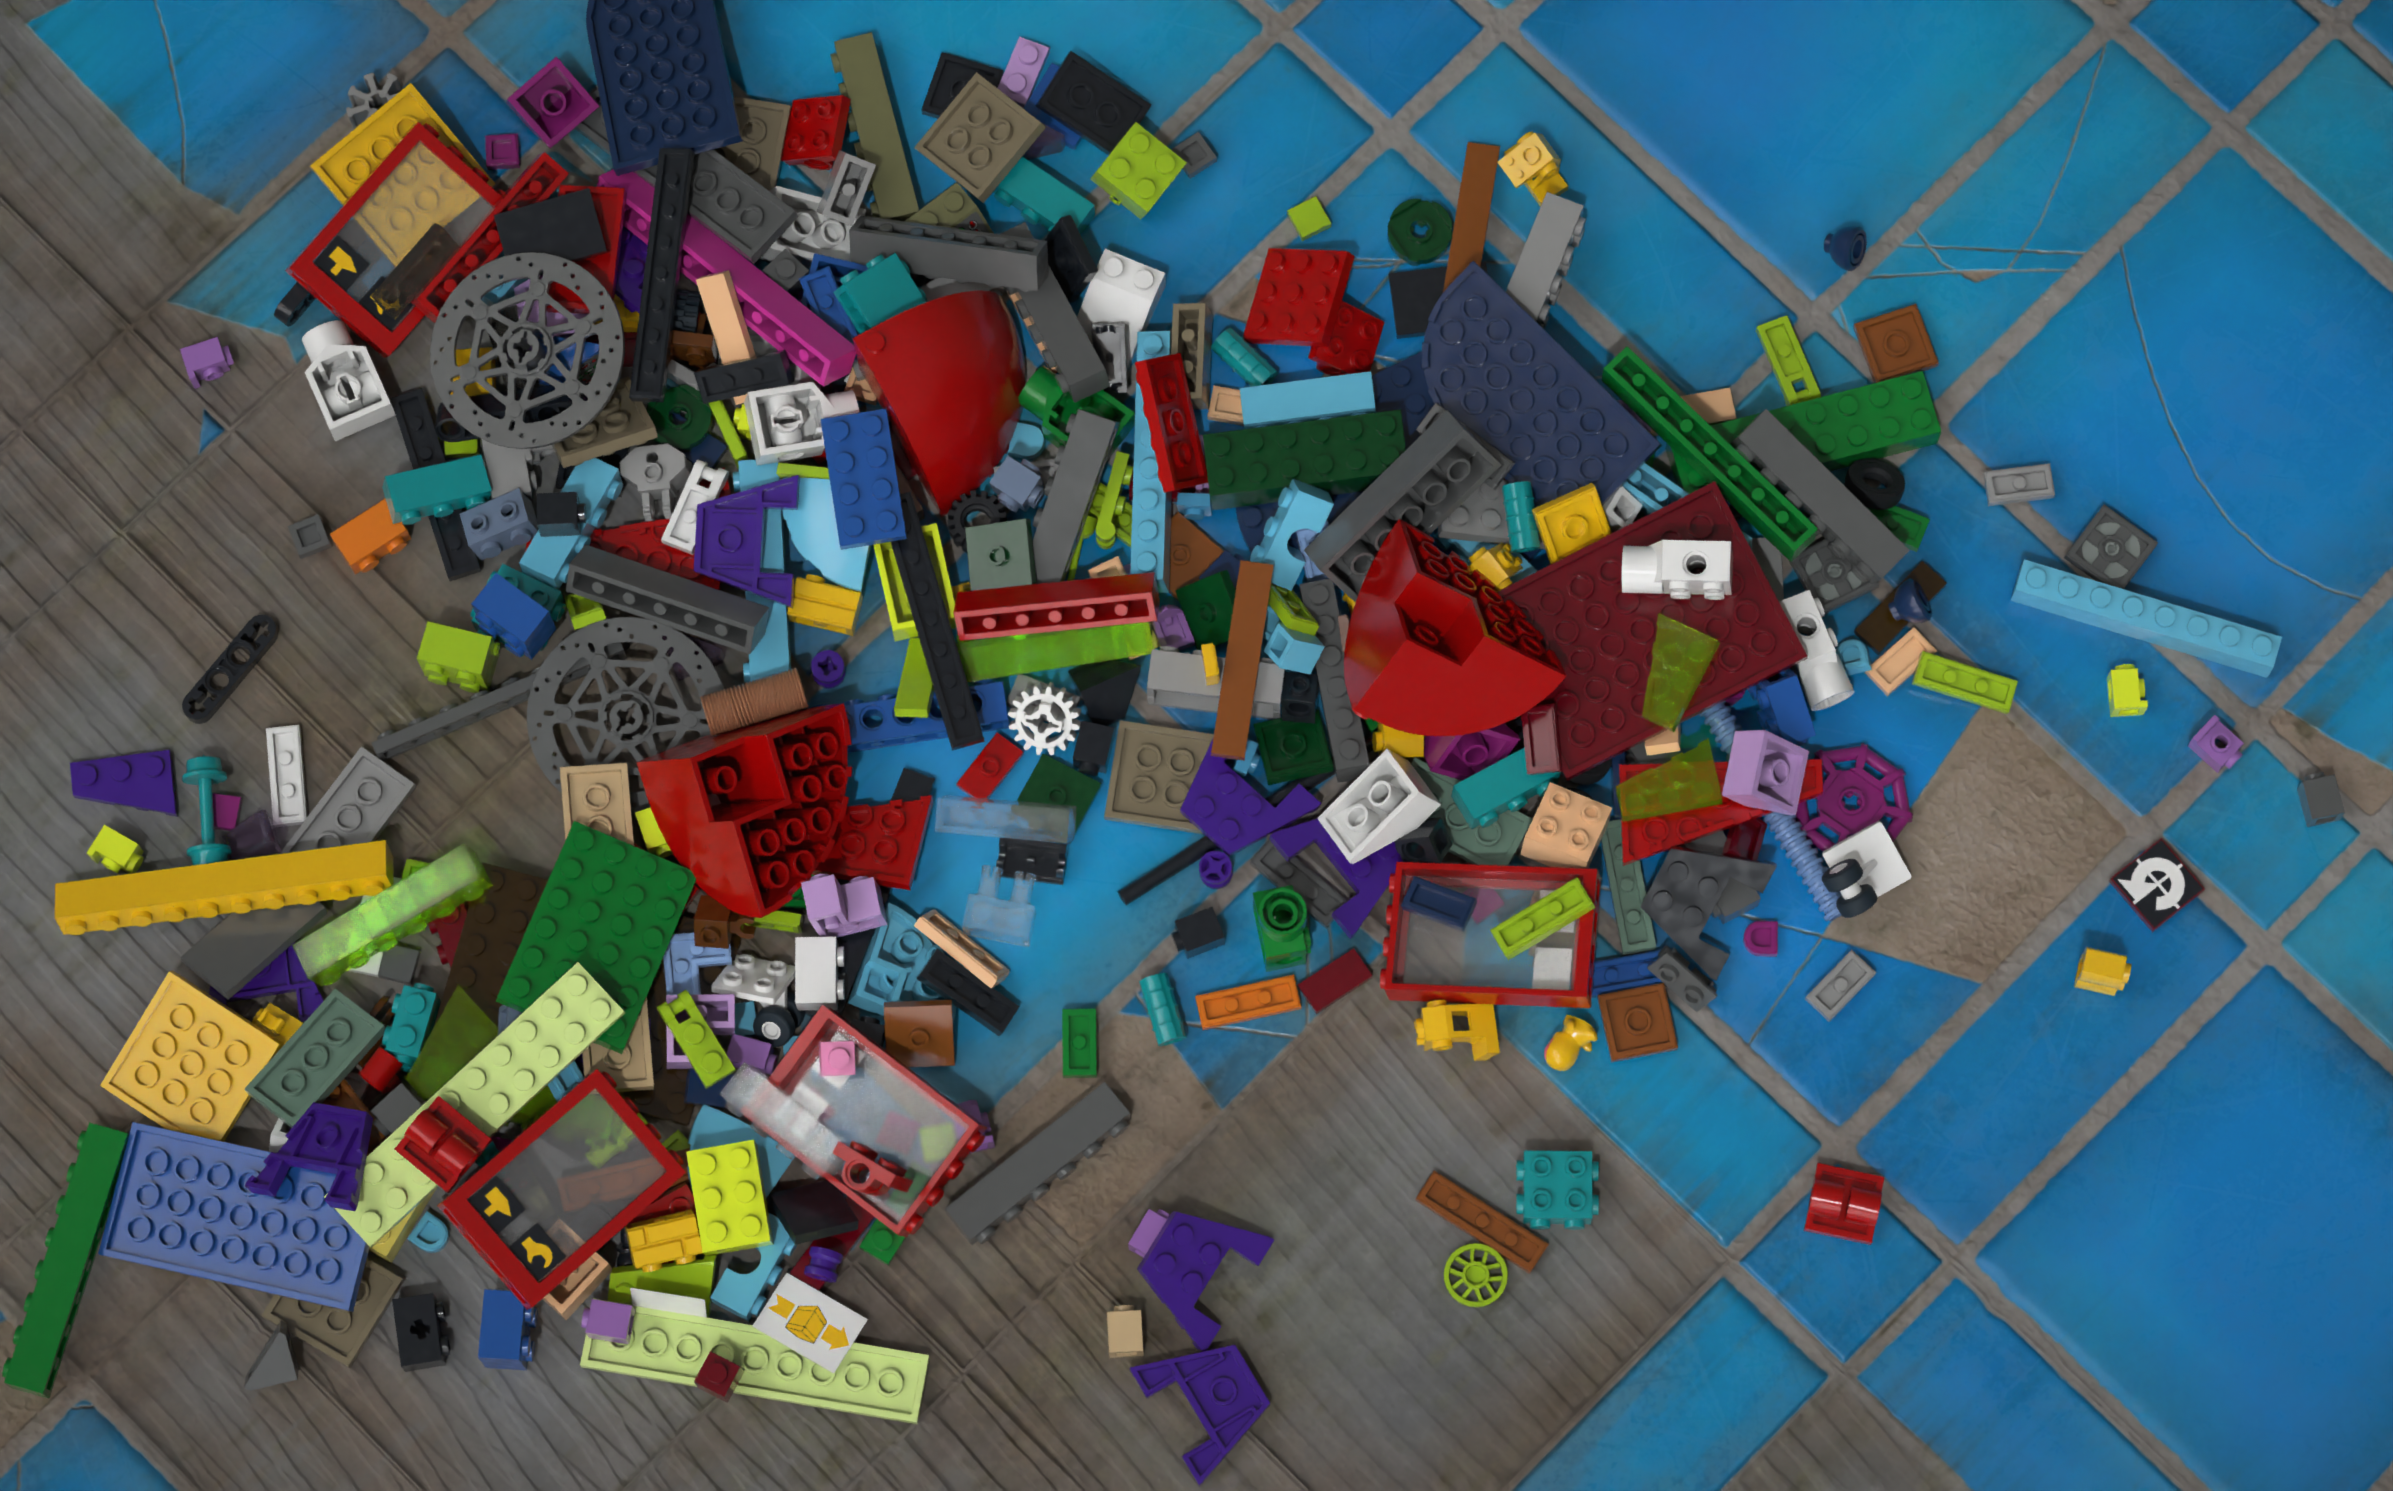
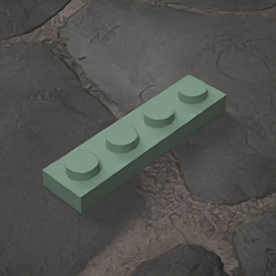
M1621 819L1609 821L1601 839V847L1622 955L1656 950L1651 917L1640 907L1646 895L1640 860L1623 866Z

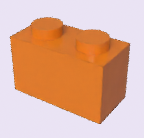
M383 499L330 533L334 544L355 575L360 571L365 573L372 570L378 565L379 559L388 553L393 555L400 552L406 547V542L411 539L402 522L392 523L386 499Z

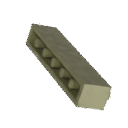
M872 32L834 41L836 53L830 54L834 72H841L844 81L838 84L840 95L851 99V112L848 113L847 121L850 132L857 131L859 142L854 143L856 155L858 158L876 165L866 192L873 191L875 202L870 203L872 216L905 222L919 211Z

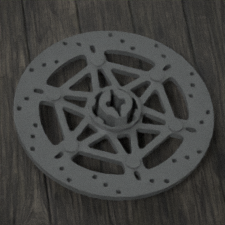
M536 252L517 253L495 259L482 265L463 279L449 295L439 312L434 325L430 346V364L434 384L440 399L453 418L469 432L484 441L514 449H534L556 444L572 437L589 425L602 412L611 399L621 376L625 356V337L621 317L613 299L604 286L591 273L578 264L556 255ZM544 271L543 278L540 280V274ZM518 279H530L529 290L491 306H488L482 300L483 296L504 283ZM553 282L559 283L576 293L588 307L589 315L577 319L549 296L550 284ZM538 300L539 320L538 322L528 321L534 302ZM467 301H472L474 303V306L470 307L467 304ZM525 301L518 322H514L500 314L501 310ZM551 305L568 319V322L547 327V306ZM471 316L476 320V327L469 363L458 367L456 363V346L459 332L465 318ZM491 318L509 327L503 336H500L489 323ZM603 319L601 323L595 325L596 321ZM486 330L497 343V347L479 358L482 336ZM571 330L575 331L572 336L556 345L553 337L554 334ZM540 332L544 335L542 338L543 342L541 341ZM597 334L599 338L598 362L590 383L584 385L578 378L585 341L587 337ZM576 343L573 365L569 371L557 355ZM531 346L532 351H527L525 355H523V349L528 350ZM499 357L501 367L480 371V367ZM512 360L514 361L515 369L511 366ZM552 365H555L566 378L564 383L546 375V372ZM508 374V395L504 396L487 382V378ZM460 376L459 380L452 382L453 378ZM524 379L527 380L520 400L516 401V380ZM537 379H541L555 387L554 391L529 400ZM477 382L506 406L504 418H495L481 410L465 391L466 386ZM582 394L588 397L587 401H584L581 398ZM564 395H567L572 400V405L558 415L543 421L525 423L526 411ZM515 422L514 429L511 431L512 423Z
M618 617L601 620L582 627L561 641L550 652L538 670L531 687L527 706V729L531 748L537 763L545 776L560 792L561 782L559 784L556 783L557 779L560 780V767H570V765L565 760L556 742L553 729L556 723L567 724L586 761L585 765L610 764L624 748L629 750L637 762L641 761L644 758L638 752L636 746L644 741L648 743L651 756L656 755L658 751L653 738L654 733L676 731L675 737L666 750L676 747L687 730L698 731L700 738L711 734L708 724L700 722L701 719H706L703 706L700 711H688L669 674L672 666L675 663H680L695 683L699 697L724 689L712 662L691 639L672 627L649 619ZM634 642L655 647L658 653L651 662L612 660L608 658L604 648L614 643ZM589 643L594 645L595 652H591ZM671 647H673L674 651L672 652L671 656L668 657L666 654ZM583 657L586 658L591 666L590 671L569 703L557 704L555 696L564 676L577 661ZM634 667L644 668L645 671L628 687L615 668ZM604 670L608 671L619 686L618 690L610 694L607 692L602 671ZM653 673H656L658 675L650 695L647 696L639 690V687ZM595 678L602 701L579 704V699L592 679ZM665 682L678 705L677 709L655 704L662 683ZM632 694L633 697L629 701L616 703L610 712L612 728L609 732L605 722L608 720L609 712H606L608 705L612 700L616 702L622 699V695ZM646 703L650 713L647 714L646 722L649 723L647 730L643 734L638 733L632 736L633 740H622L625 734H633L643 727L645 722L643 706ZM634 707L632 717L636 719L635 723H627L621 727L623 718L619 716L620 712H628ZM598 710L597 722L575 717V713L578 711ZM554 711V715L548 716L544 712ZM660 712L679 717L680 722L658 726L656 724L657 713ZM580 725L600 731L592 752L588 751L577 726ZM605 739H608L616 747L602 762H599L597 760ZM628 768V774L640 775L638 768ZM645 790L630 792L632 817H636L635 812L650 807Z

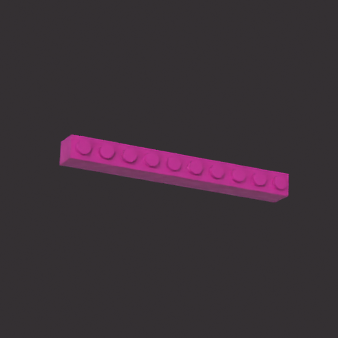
M613 169L600 175L597 187L625 188L627 194L623 226L648 245L655 188L634 172L617 176ZM687 214L680 267L681 273L697 285L696 279L701 276L729 270L747 326L778 351L785 350L788 359L823 387L850 374L856 356L855 347L851 342L726 242Z

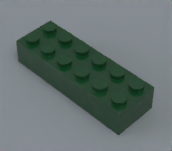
M1401 409L1203 435L1209 494L1213 510L1278 502L1282 490L1285 487H1289L1292 479L1324 490L1329 495L1365 491L1406 451Z

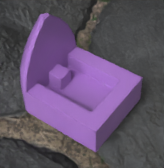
M1162 605L1158 611L1157 621L1151 622L1160 647L1170 646L1181 651L1195 646L1194 638L1182 609L1175 605Z

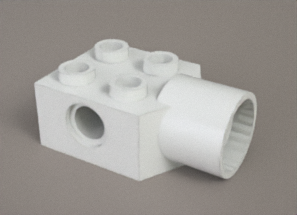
M336 320L323 323L314 327L302 337L303 345L312 363L305 371V374L335 441L396 416L366 346L354 345L343 321Z
M814 382L751 391L747 393L744 401L757 466L822 455L825 446L821 419L859 413L857 399L853 390L824 395Z
M1661 540L1649 546H1623L1622 593L1670 594V597L1674 599H1689L1691 594H1702L1705 599L1722 600L1724 595H1732L1733 551L1731 541ZM1699 567L1705 569L1700 574L1691 573V570H1693L1694 568Z
M1810 590L1779 601L1808 656V659L1790 667V669L1797 675L1811 710L1826 709L1848 699L1854 694V689L1839 655L1836 654L1835 647L1838 646L1836 636L1832 628L1826 629L1822 620L1825 613L1819 598L1813 599Z

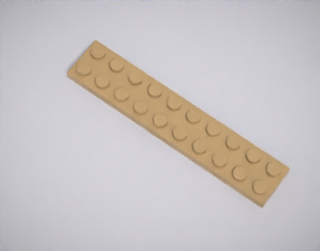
M627 763L560 767L565 840L573 822L576 821L634 846ZM647 996L622 1054L596 1043H592L582 1053L584 1078L595 1069H598L601 1073L603 1071L607 1072L617 1084L615 1088L617 1092L654 1089ZM594 1089V1090L591 1091L589 1094H599V1093L596 1091V1089Z

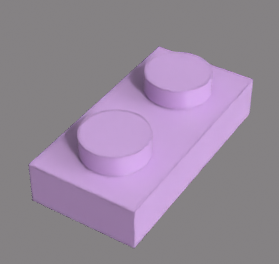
M1019 37L998 89L1024 108L1036 87L1049 56L1050 48Z

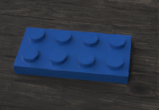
M887 409L821 419L841 550L907 539Z

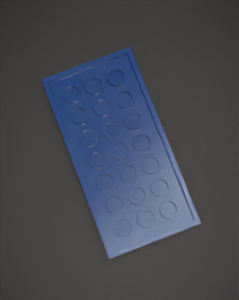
M132 1122L98 1254L353 1312L370 1246L335 1208L330 1207L325 1201L324 1196L329 1192L337 1174L291 1166L275 1197L251 1193L245 1187V1184L252 1175L256 1178L265 1168L266 1164L263 1161L271 1152Z

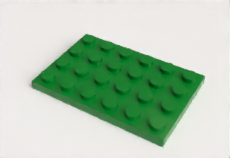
M574 821L499 991L496 1002L523 1013L579 962L625 1012L594 1043L622 1054L696 881L695 876L690 869Z

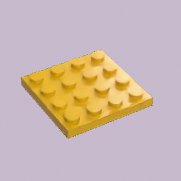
M412 83L402 89L309 166L340 204L343 205L415 123L419 122L422 125L427 123L432 126L440 135L438 137L439 141L446 147L449 145L455 147L464 156L462 161L471 169L474 167L478 168L489 178L487 184L491 187L495 185L494 181ZM418 142L352 218L395 268L481 196L421 142Z
M169 971L100 1086L164 1129L224 1142L251 1098L245 1091L246 1086L274 1057L284 1043L175 971Z

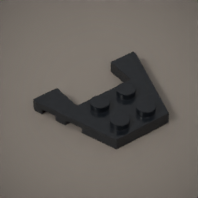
M1671 846L1640 907L1712 979L1717 980L1730 955V951L1701 937V932L1730 878L1763 893L1777 864L1771 861L1749 860L1746 857H1730L1717 855L1714 852Z

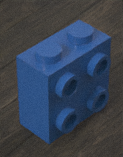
M1790 668L1748 689L1752 699H1757L1760 710L1756 712V715L1763 730L1767 729L1768 732L1797 746L1803 745L1807 742V738L1816 735L1798 677Z

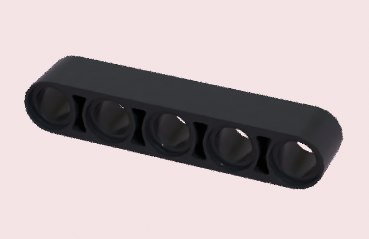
M580 381L584 385L589 384V382ZM552 385L534 387L529 400L555 390V387ZM524 389L516 390V401L520 400ZM508 391L500 392L504 396L508 395ZM492 394L469 396L487 414L498 419L504 418L506 406ZM567 395L531 408L526 411L525 423L543 421L558 415L572 405V400ZM581 395V398L584 401L588 400V397L586 395ZM443 402L440 403L435 429L437 436L441 440L459 442L481 439L460 425L446 409ZM515 422L512 423L511 431L514 429Z

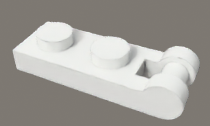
M699 459L693 466L661 539L663 544L691 555L695 551L697 504L718 499L729 476V471L722 468L715 470L707 467L708 463ZM702 479L711 482L709 489L699 485Z

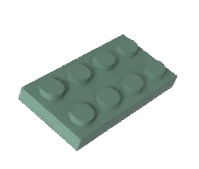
M1415 757L1411 765L1441 804L1428 818H1442L1453 843L1448 852L1471 864L1509 866L1533 819L1519 811L1511 812L1507 810L1498 815L1499 819L1490 826L1482 828L1479 825L1471 830L1451 797L1453 786L1461 781L1431 772L1427 763Z
M334 989L246 1086L245 1091L292 1128L313 1102L320 1104L324 1102L384 1035L386 1028L337 989Z

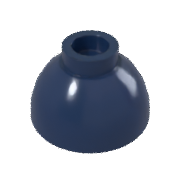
M1847 226L1838 230L1835 234L1829 233L1824 241V251L1830 253L1832 260L1839 267L1847 271H1853L1861 264L1867 245L1866 234L1860 226Z
M1909 578L1904 581L1897 589L1894 601L1888 604L1896 621L1903 619L1911 623H1924L1931 620L1932 610L1922 587L1914 579Z

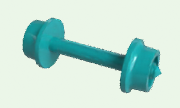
M204 754L201 757L187 760L186 774L182 776L184 783L199 786L202 844L189 847L186 850L187 856L191 857L192 865L228 861V855L232 853L231 846L215 844L212 784L226 781L227 773L222 770L220 758L205 756Z

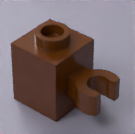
M701 895L694 916L695 946L728 949L733 933L744 939H752L755 936L756 927L747 926L744 923L753 924L755 917L735 914L734 911L727 909L709 895Z

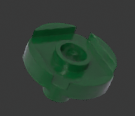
M1421 199L1407 200L1397 206L1392 212L1388 223V243L1399 258L1412 266L1434 262L1445 254L1451 244V218L1448 212L1436 202L1432 201L1430 203L1428 201H1421ZM1417 224L1420 228L1426 226L1428 228L1425 232L1426 237H1414L1412 235L1414 233L1413 226Z
M678 385L679 387L669 389L666 387L664 402H649L646 409L656 428L658 437L654 438V441L657 444L668 443L680 452L686 453L691 451L693 447L701 444L708 436L712 427V411L709 403L703 404L700 391L689 385ZM682 411H685V419L687 421L684 424H673L674 419L671 415L673 413L680 414Z

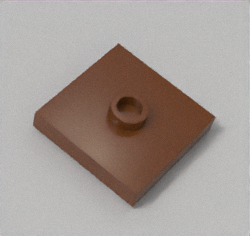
M1916 304L1855 323L1853 326L1874 383L1938 367L1939 362Z
M1179 512L1171 518L1169 593L1177 600L1178 597L1175 590L1199 581V577L1224 552Z
M1664 983L1597 996L1611 1063L1678 1049Z
M952 1000L884 1002L886 1050L908 1067L955 1066Z

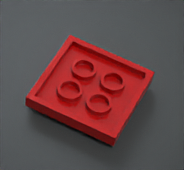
M1269 248L1244 330V340L1251 344L1328 347L1355 256L1348 251Z

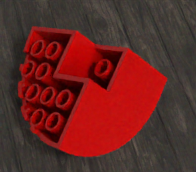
M965 291L925 302L897 314L853 338L859 369L881 407L887 409L894 437L941 517L947 515L949 509H952L954 500L958 503L961 502L960 495L964 493L966 497L971 495L970 491L976 490L988 477L990 478L993 475L994 467L998 465L1004 454L1008 452L1010 441L1020 420V415L1023 412V407L1018 399L1026 382V364L1021 339L1005 300L999 294L991 291Z
M1399 519L1386 537L1368 570L1359 591L1348 627L1344 652V679L1353 712L1363 719L1370 718L1393 729L1411 734L1457 736L1484 731L1504 724L1524 714L1543 701L1565 679L1566 674L1555 652L1552 650L1546 651L1540 643L1544 638L1541 632L1525 620L1527 616L1511 599L1504 602L1500 594L1493 590L1496 585L1476 569L1471 573L1469 566L1460 559L1459 555L1453 551L1446 555L1432 544L1434 538Z
M844 703L808 708L798 712L795 711V713H789L788 715L785 714V716L782 715V717L772 718L769 721L753 723L749 727L747 725L745 728L742 726L741 729L737 728V730L724 732V734L721 733L714 737L710 734L636 762L652 813L666 843L681 866L691 870L696 878L695 883L706 894L731 911L748 917L762 918L792 900V895L802 886V882L810 881L811 874L819 863H824L835 843V840L832 838L838 822H843L849 797L845 796L848 777L852 776V767H848L847 745H851L849 723Z

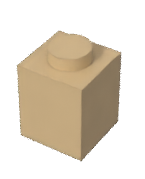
M1133 1305L1115 1306L1114 1311L1107 1312L1110 1358L1144 1356L1141 1310H1134Z

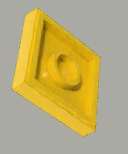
M1593 483L1532 509L1550 564L1612 534L1596 486Z

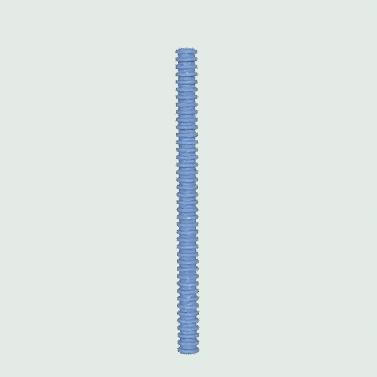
M1725 700L1699 715L1700 717H1705V725H1710L1711 729L1709 732L1716 735L1715 741L1716 743H1721L1720 750L1727 753L1725 758L1729 761L1735 731H1740L1742 726L1735 723L1737 718L1735 715H1730L1731 708L1724 705ZM1777 812L1765 815L1763 820L1765 823H1770L1769 830L1771 832L1775 831L1776 835L1774 838L1776 841H1781L1780 848L1782 850L1786 849L1787 853L1785 856L1792 859V867H1797L1798 871L1796 874L1803 877V885H1808L1809 889L1807 892L1814 895V903H1819L1818 910L1820 912L1824 911L1825 921H1832L1840 917L1841 914L1836 907V902L1842 895L1839 891L1829 892L1822 882V876L1829 868L1828 866L1824 867L1822 864L1824 862L1823 858H1818L1816 855L1818 854L1817 848L1813 849L1811 847L1813 842L1811 839L1807 840V832L1800 829L1802 824L1801 822H1796L1795 818L1797 816Z

